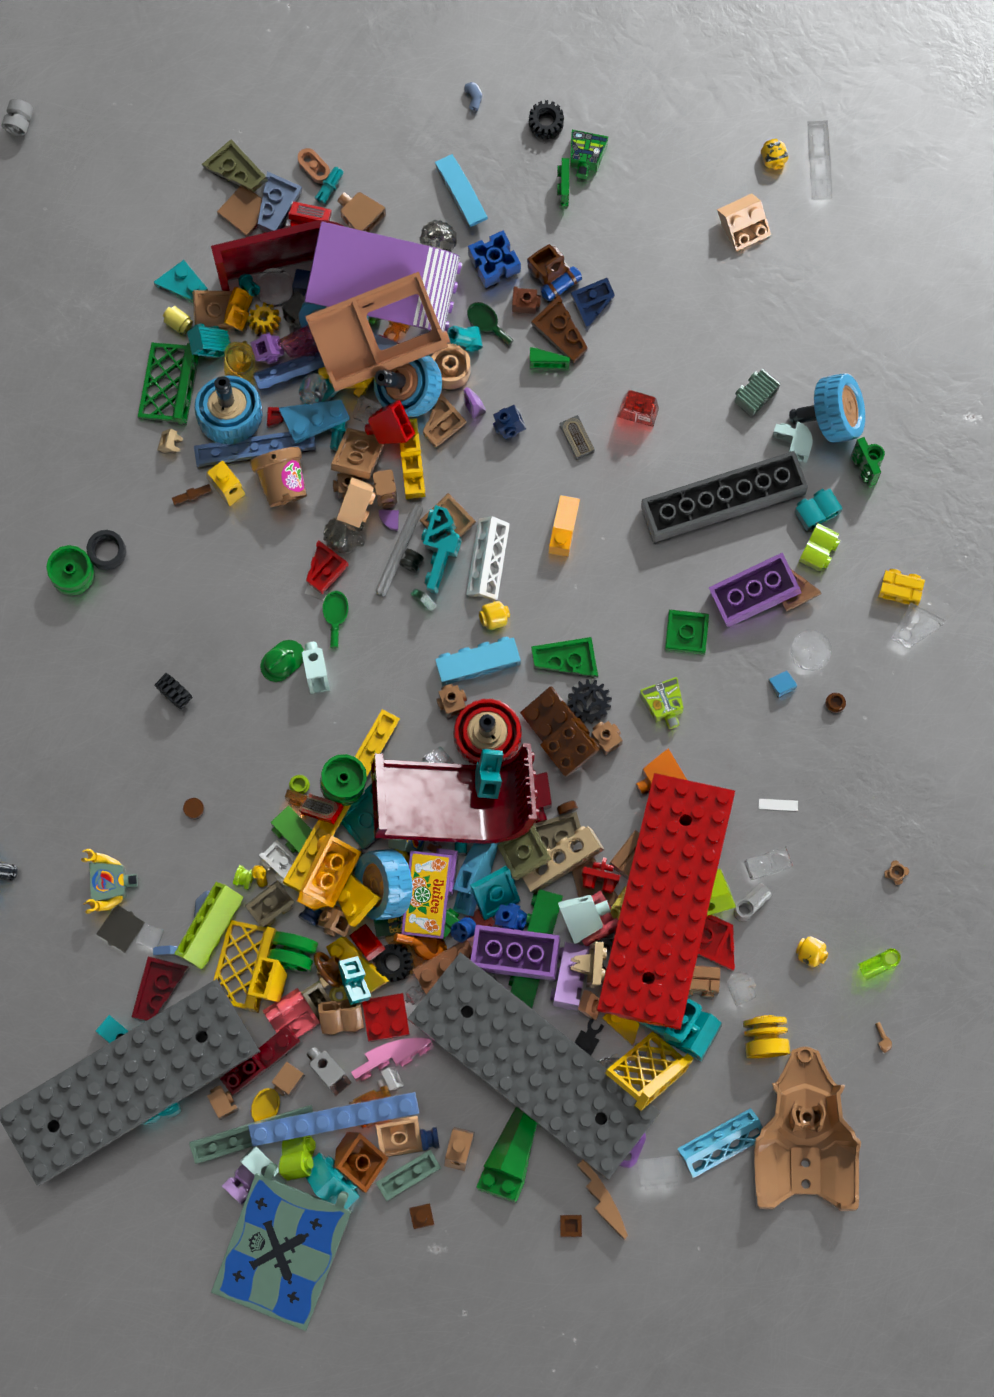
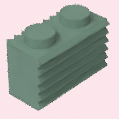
M763 369L758 373L755 371L748 379L749 383L745 387L742 385L735 393V403L751 417L766 404L780 387V383Z

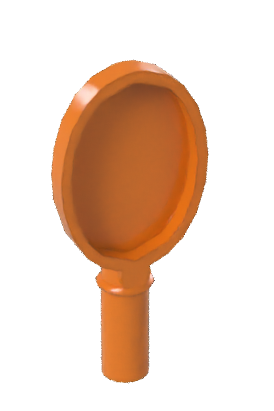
M399 933L394 935V941L413 946L415 952L426 960H430L447 950V945L441 938L423 936L414 938Z

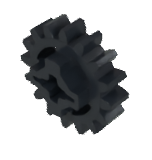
M586 679L584 685L579 681L578 688L573 686V693L568 694V698L571 700L567 702V706H572L570 710L576 713L575 716L577 718L581 717L583 723L586 722V719L590 721V724H593L594 719L600 722L601 715L606 717L608 714L606 710L611 709V705L607 704L612 701V697H607L610 691L609 689L603 690V683L598 686L597 680L590 684L589 679ZM589 689V691H587V692H585V693H580V692H582L583 690ZM596 692H598L602 696L603 701L602 699L598 698ZM592 695V702L587 709V701ZM576 703L581 705L583 712L578 709ZM594 710H599L598 712H596V713H594V714H590V712H592V711H594Z

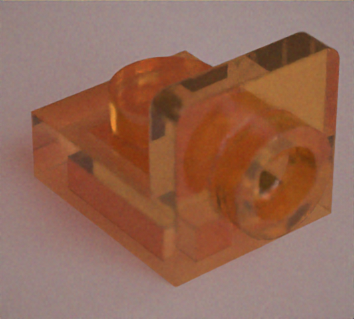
M287 789L285 794L288 805L295 808H300L307 798V795ZM300 813L301 819L305 820L306 815Z

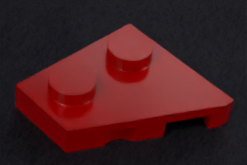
M318 540L315 556L312 557L311 569L308 571L306 581L323 595L349 564Z

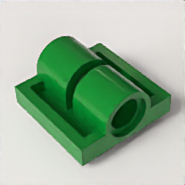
M865 437L857 439L851 457L854 464H858L860 467V476L863 482H867L868 486L871 487L877 484L880 477V466L884 459L885 451L878 444L868 445Z

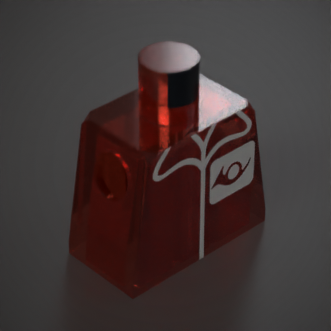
M628 390L622 399L617 417L654 427L659 411L657 399L650 395Z

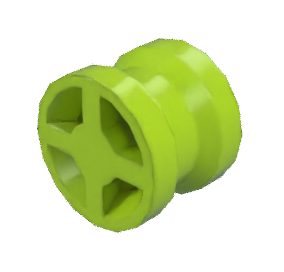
M239 865L233 879V885H242L244 889L249 890L254 880L251 870H247L244 866Z

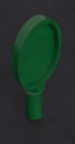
M475 302L469 306L467 315L473 326L479 327L482 332H494L508 346L512 344L514 340L498 326L497 314L490 306L482 302Z

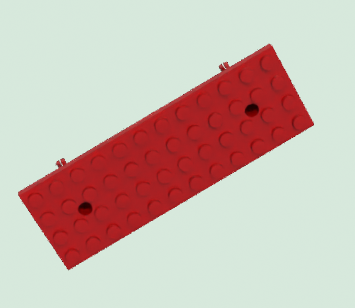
M654 773L597 1011L651 1025L681 1030L735 790Z

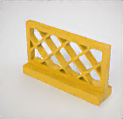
M231 920L226 931L213 981L215 979L222 981L220 985L225 986L229 993L227 996L233 1000L231 1003L234 1007L259 1013L262 999L248 995L246 987L249 986L250 988L259 956L267 958L269 950L276 948L271 942L274 932L277 931L275 928H266ZM234 926L242 927L245 934L235 940L232 935ZM256 931L263 932L262 940L254 944L250 935ZM247 937L252 946L242 952L237 943ZM235 945L240 954L229 960L227 950ZM254 949L257 953V958L249 964L244 955ZM242 957L247 966L236 972L232 963ZM229 965L234 974L224 980L221 972L223 968ZM249 969L252 974L251 980L243 984L239 975ZM237 978L241 987L231 992L226 983ZM242 990L247 995L244 1004L238 1003L234 998V995Z
M652 1031L610 1066L605 1074L635 1098L637 1102L634 1106L642 1111L687 1071L694 1058L688 1053L683 1057ZM649 1041H654L659 1048L651 1047ZM638 1051L646 1052L647 1057L639 1056ZM652 1053L660 1054L661 1059L653 1058ZM666 1055L672 1056L675 1061L666 1060ZM627 1060L635 1061L636 1067L628 1066ZM640 1062L649 1063L650 1069L641 1068ZM654 1064L662 1065L663 1071L655 1070ZM614 1071H624V1076H619ZM629 1072L637 1073L638 1078H631ZM643 1074L651 1075L652 1080H645ZM631 1084L640 1085L641 1090L638 1092Z

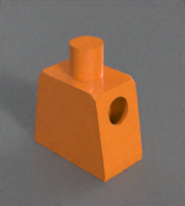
M668 748L642 769L645 779L636 783V787L641 794L649 791L654 773L684 780L687 779Z

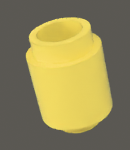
M176 306L168 307L163 314V322L178 333L186 334L193 325L191 317Z

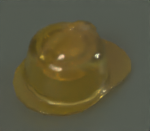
M247 341L228 344L224 353L225 376H237L251 382L255 367V356L252 346Z

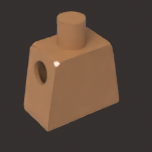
M358 192L353 198L346 193H343L338 198L337 202L343 206L340 211L341 218L349 228L370 232L386 216V209L383 205L361 192Z
M457 1127L453 1128L445 1156V1167L465 1171L475 1132Z

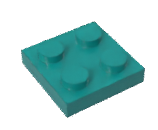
M507 866L470 885L481 917L484 920L494 916L497 910H499L500 904L508 906V903L516 904L521 901Z

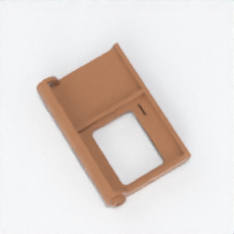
M419 271L305 316L335 392L372 378L379 370L390 371L448 347L447 343L450 342L447 331L442 332ZM414 294L419 295L431 330L410 340L380 350L369 325L367 314Z

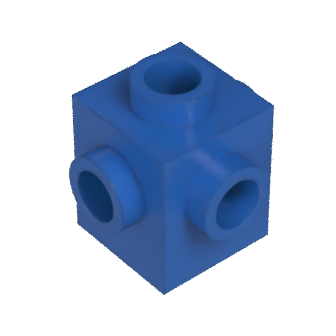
M508 903V906L500 904L499 910L495 914V925L500 928L523 931L528 914L520 909L521 906Z

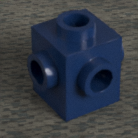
M515 404L493 414L495 419L493 423L494 429L497 434L501 433L505 439L514 437L517 433L526 430L522 415Z

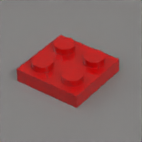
M403 993L370 998V1000L362 1002L368 1042L410 1035Z

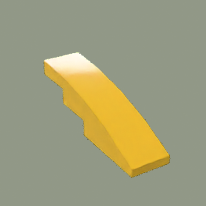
M417 418L409 419L415 434L406 443H400L406 499L426 497Z

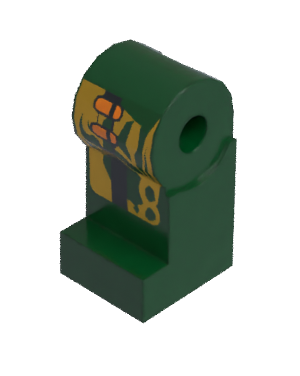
M403 915L398 918L374 920L378 940L394 937L396 933L402 934Z

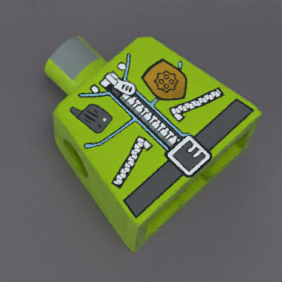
M677 677L640 690V698L655 722L665 720L668 729H673L680 725L676 715L683 713L684 708Z

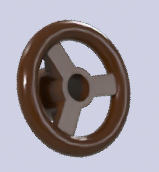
M316 952L314 954V964L321 977L334 988L341 987L342 978L338 962L341 960L335 955L330 958L323 952Z

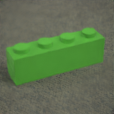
M289 805L271 821L273 827L271 831L279 839L283 837L287 841L285 846L292 853L296 851L299 854L312 829Z

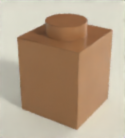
M286 1062L272 1081L273 1085H275L274 1090L282 1096L285 1094L291 1096L305 1075Z

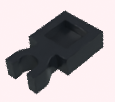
M591 1018L587 1025V1032L581 1030L574 1042L590 1056L600 1041L595 1037L604 1028V1025L601 1024L599 1029H592L591 1025L594 1020Z

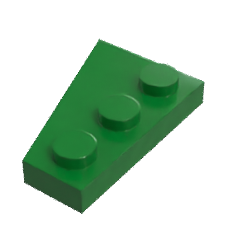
M592 637L531 646L534 668L598 678Z

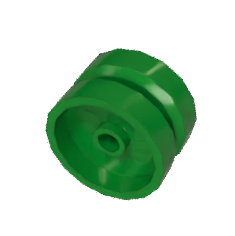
M72 545L62 546L53 551L48 558L46 565L48 577L56 590L62 594L71 596L82 594L93 583L95 576L93 564L86 552L81 548Z
M348 754L336 755L330 758L324 764L320 778V790L324 798L341 803L343 806L356 803L362 797L367 781L366 769L363 763L356 757Z
M274 932L271 942L280 949H270L267 958L279 960L285 969L311 972L313 960L305 955H314L317 951L318 942L291 933Z

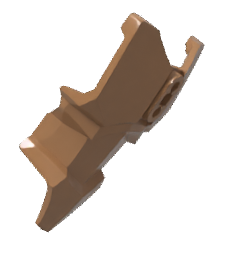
M810 1047L794 1049L779 1079L772 1083L774 1093L777 1095L775 1116L761 1129L760 1135L754 1142L757 1207L759 1209H775L779 1204L795 1194L817 1195L840 1211H856L859 1207V1151L861 1141L856 1137L854 1130L843 1119L840 1095L845 1085H837L833 1081L818 1050ZM807 1161L809 1163V1167H803L801 1165V1162ZM804 1180H807L809 1184L808 1189L803 1188L801 1185Z

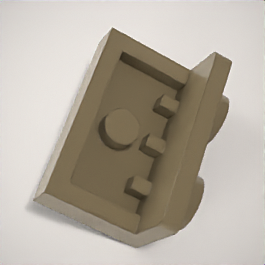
M277 880L244 906L261 927H268L276 921L275 917L280 913L285 914L290 911L295 901Z

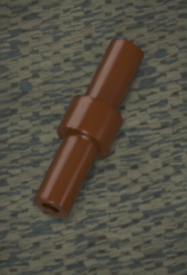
M210 484L196 489L190 488L185 493L172 497L174 505L187 500L193 501L198 499V496L211 492L212 489Z

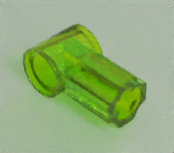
M890 948L858 965L863 977L867 981L897 967L901 961V956L896 949ZM887 954H893L896 957L894 964L886 962L885 956Z

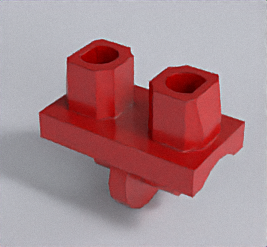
M603 858L602 863L593 862V868L600 870L588 867L583 868V887L594 889L596 880L604 881L602 891L613 894L616 884H619L620 875L605 872L604 870L613 872L614 866L606 864L607 858Z

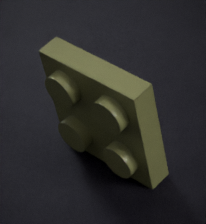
M534 825L526 834L497 845L516 881L552 860Z

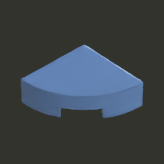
M178 946L154 947L153 955L175 956L174 953Z

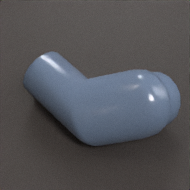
M470 82L464 86L465 92L472 97L469 109L478 111L483 95L478 85Z

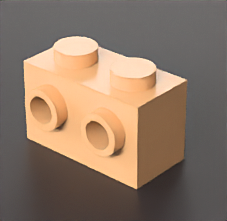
M351 477L337 520L360 528L361 522L366 523L369 511L366 510L368 504H373L376 493L373 492L374 485Z

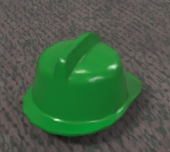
M283 640L274 646L261 660L260 668L263 676L272 682H280L288 678L303 663L302 652L304 649L302 645L294 640Z

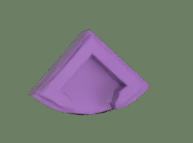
M379 510V517L382 523L390 530L398 531L399 510Z

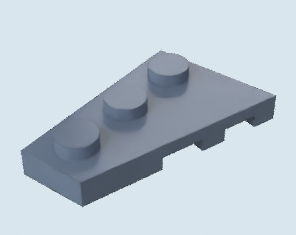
M267 171L266 177L268 181L264 186L258 228L270 232L280 229L290 212L291 203L296 202L300 196L302 187Z

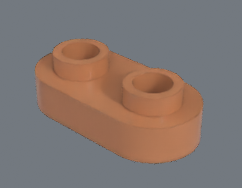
M310 148L302 149L298 153L300 167L312 180L317 183H322L323 180L326 181L330 174V169L321 157ZM305 159H311V161L305 162ZM319 172L324 173L322 176L317 175Z

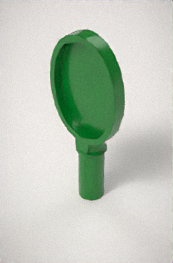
M340 591L328 593L323 602L324 618L331 625L330 648H338L339 625L344 623L349 610L347 598Z

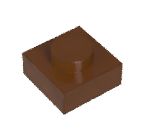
M430 1203L409 1208L413 1229L435 1225Z
M560 1215V1237H582V1215Z

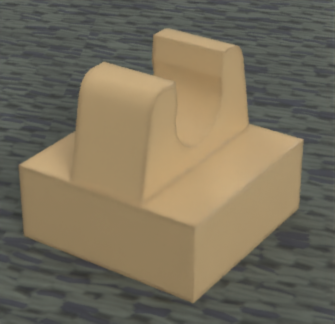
M173 429L165 430L161 434L157 450L163 453L179 452L180 448L175 447L174 442H182L183 438L177 435V431Z

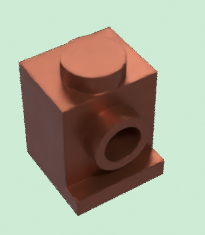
M514 286L512 312L536 314V307H540L541 295H537V289H523Z

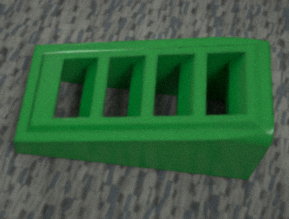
M530 347V368H569L570 357Z

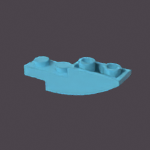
M474 843L460 868L453 888L458 891L453 907L455 912L469 916L474 915L477 903L470 885L491 874L499 843Z

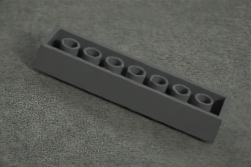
M791 451L644 498L641 502V508L655 543L805 495L808 485L796 453Z

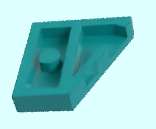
M182 260L154 281L156 287L164 288L170 291V293L182 296L185 300L192 303L193 290L208 291V288L185 260Z

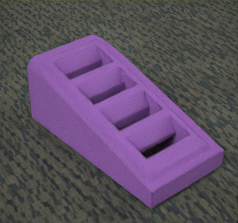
M468 387L464 388V404L471 417L476 418L486 413V408L479 396Z

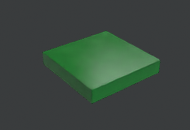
M669 609L665 650L705 655L709 614Z

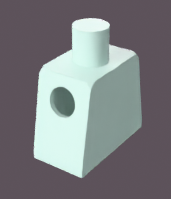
M308 642L305 644L306 651L302 652L310 694L329 691L330 686L322 648H318L316 642Z
M591 895L558 902L574 944L601 929L603 924L600 916L611 912L607 900L595 905Z
M253 1146L240 1160L254 1175L258 1173L263 1176L264 1174L261 1172V1169L273 1163L256 1146ZM277 1167L273 1180L284 1184L286 1181L278 1174L279 1168Z

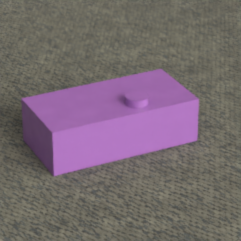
M783 552L709 587L728 628L802 593Z
M476 925L471 961L488 973L555 981L560 936Z

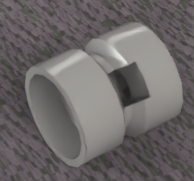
M11 99L6 110L8 114L4 116L1 127L11 134L24 136L34 108L25 101Z

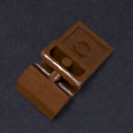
M552 686L547 688L520 712L541 739L542 743L540 746L565 777L570 776L599 751L595 740L589 736L588 728L580 718L573 714Z

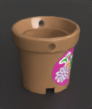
M300 447L275 450L255 457L250 461V466L253 472L257 473L270 507L285 505L286 502H295L307 497L300 463L302 458Z

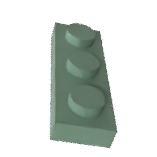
M430 1149L377 1181L376 1184L386 1201L438 1171L441 1169V1166Z

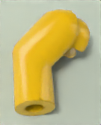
M255 865L251 870V875L256 878L259 887H264L268 884L266 870L264 866Z

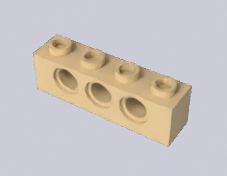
M585 826L578 828L574 831L575 835L570 838H563L556 843V847L551 850L547 849L552 859L543 864L547 865V872L540 875V867L522 877L530 892L538 893L539 889L543 890L605 850L590 827L587 826L585 828ZM581 842L582 849L579 852H574V845ZM563 853L565 856L564 861L557 864V856Z

